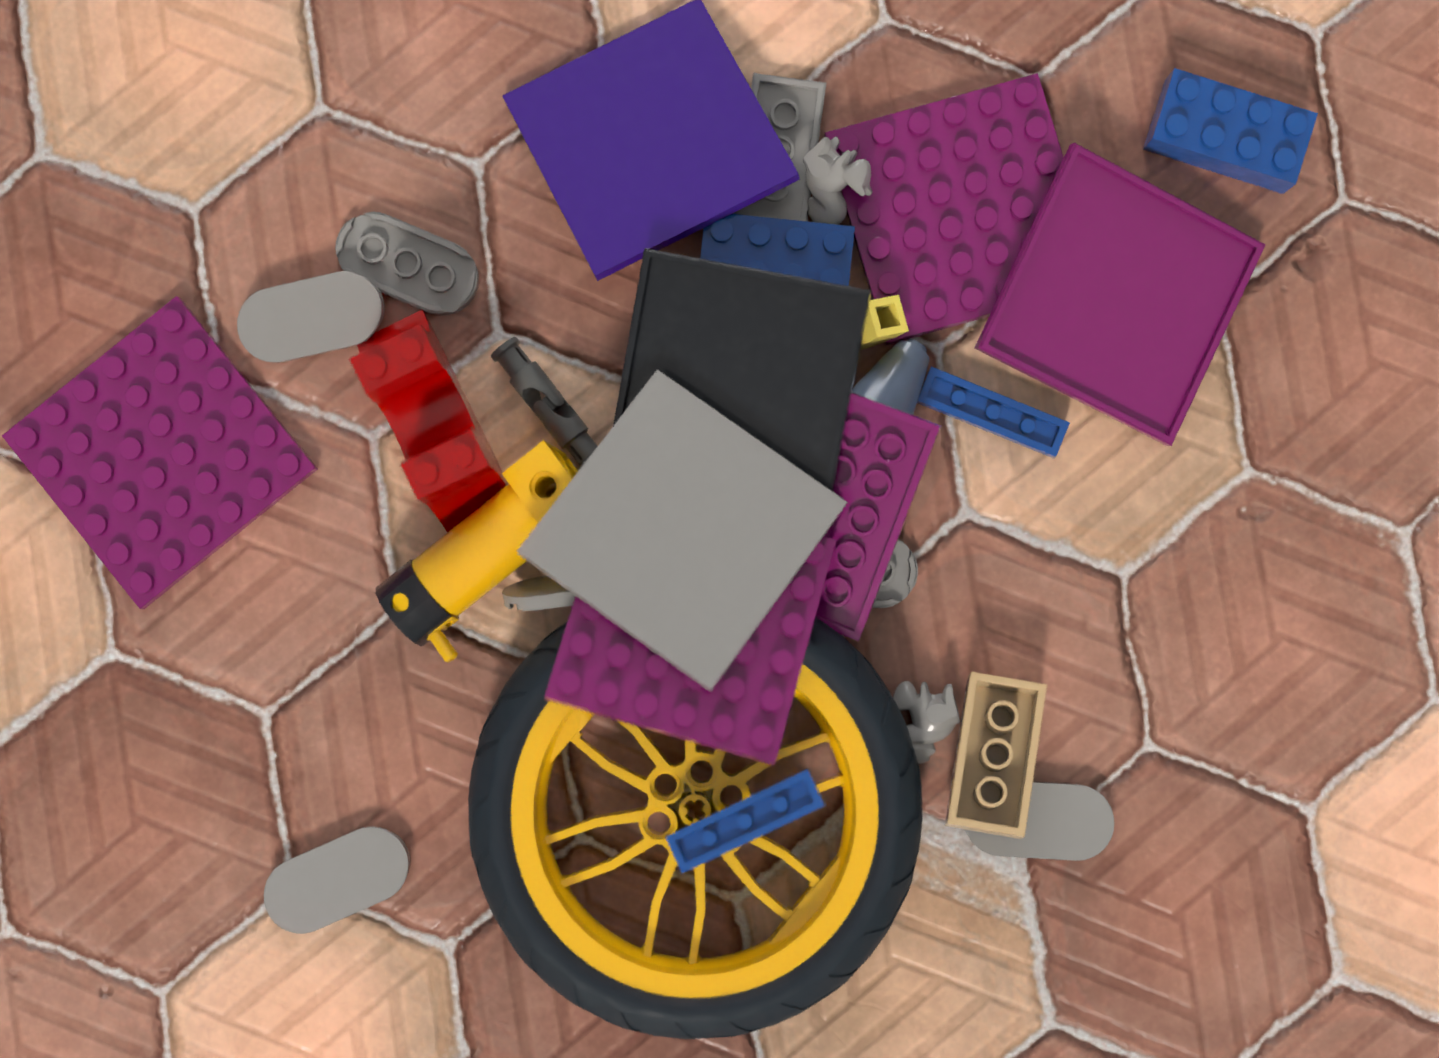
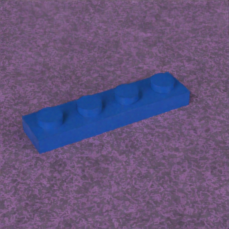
M932 366L929 368L917 402L1051 458L1057 456L1070 422Z
M807 769L666 836V839L681 873H685L826 806L810 770Z

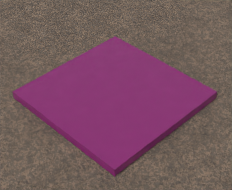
M1072 143L1062 160L974 349L1166 446H1172L1266 244L1077 143Z

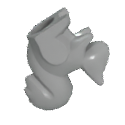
M824 137L803 157V163L806 166L807 187L813 195L807 201L809 207L807 213L812 222L839 225L845 219L847 202L841 191L847 185L860 196H870L872 194L870 187V163L865 159H859L854 162L857 156L856 150L851 152L847 150L842 155H839L836 150L840 140L837 137H834L832 140Z
M903 681L896 688L893 698L900 711L909 710L912 723L908 724L907 728L918 764L920 765L929 761L930 756L935 753L934 743L945 739L952 732L955 725L960 723L952 684H947L944 687L943 693L931 694L927 683L922 682L920 694H917L911 682Z

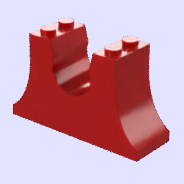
M422 309L375 332L368 340L357 344L359 354L349 358L366 395L373 403L375 402L379 406L397 438L405 460L401 461L400 465L417 500L426 504L433 511L448 533L504 488L508 482L501 474L503 471L427 315Z

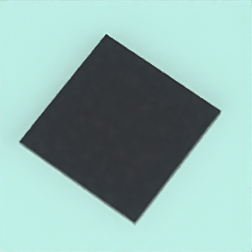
M644 248L613 426L656 370H659L833 492L872 290Z

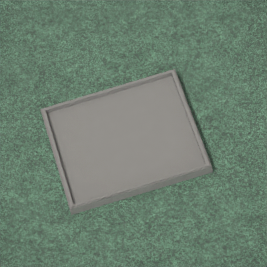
M656 370L520 546L517 553L711 692L844 509L847 502L665 374Z

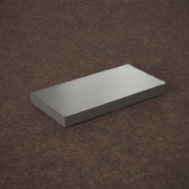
M753 73L751 89L797 169L800 180L734 212V214L808 221L807 212L809 207L807 201L811 198V192L806 183V166L803 163V157L819 141L826 83Z

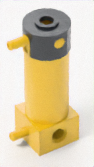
M544 440L501 473L509 484L418 557L408 561L375 588L378 601L386 614L413 643L424 646L431 641L445 662H451L457 657V651L443 632L459 620L460 614L527 562V560L518 555L517 550L578 473L577 468L566 453Z

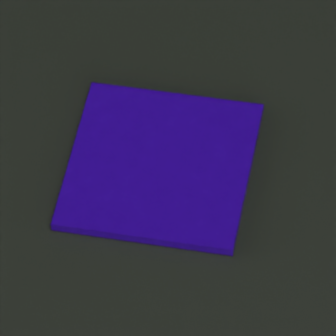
M693 0L502 95L597 281L643 259L644 248L659 251L800 180L797 169L702 0Z

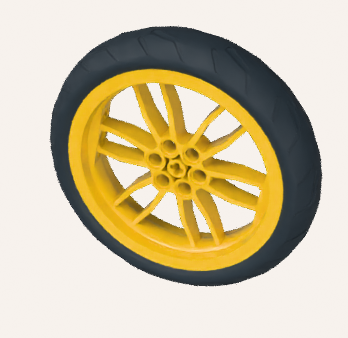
M815 616L793 697L804 706L821 729L818 734L779 747L776 761L822 742L829 743L839 772L835 776L815 783L820 792L836 786H841L843 790V827L837 855L819 876L787 848L764 835L749 842L781 858L808 879L809 886L792 907L789 905L785 907L755 880L735 853L740 847L721 855L751 893L783 918V921L767 940L731 954L704 958L700 957L698 951L706 909L705 863L693 868L696 914L690 953L687 957H676L656 953L653 948L661 902L675 868L678 866L666 836L731 806L725 804L720 798L722 789L728 785L737 786L741 790L742 799L740 801L752 796L746 781L771 764L756 760L736 773L730 774L721 766L725 751L715 749L712 753L705 750H697L696 743L685 740V760L678 764H672L641 727L621 721L618 722L633 734L656 767L653 768L648 777H645L611 760L582 737L584 733L581 730L595 714L551 702L544 698L567 622L551 632L518 666L503 687L491 709L479 737L471 770L468 796L470 849L481 888L494 918L524 963L546 984L571 1003L613 1025L653 1036L678 1039L733 1037L767 1028L802 1013L839 989L871 956L887 934L898 914L912 883L922 832L921 776L911 737L897 703L870 662L841 634ZM571 741L604 770L647 793L649 798L646 807L596 815L557 831H551L548 829L547 797L555 759ZM699 760L708 762L713 768L712 776L705 781L696 780L691 774V766ZM669 774L673 776L677 783L675 791L670 794L659 792L655 786V780L659 775ZM699 799L703 802L702 811L705 814L702 817L696 814L692 818L687 815L689 807L686 803L689 800L695 803ZM655 812H662L670 819V826L662 832L654 831L649 825V817ZM639 823V828L643 835L642 838L609 859L569 875H562L551 844L553 842L596 827ZM659 844L668 850L669 855L652 899L645 944L639 947L622 939L599 923L582 906L571 891L570 886L614 870L652 846Z

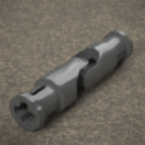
M516 337L507 340L491 354V358L494 362L498 361L511 377L510 383L542 421L562 449L567 448L580 465V470L598 447L587 433L589 428L566 402L538 363L530 361L519 347V340ZM540 392H542L546 396L542 400Z

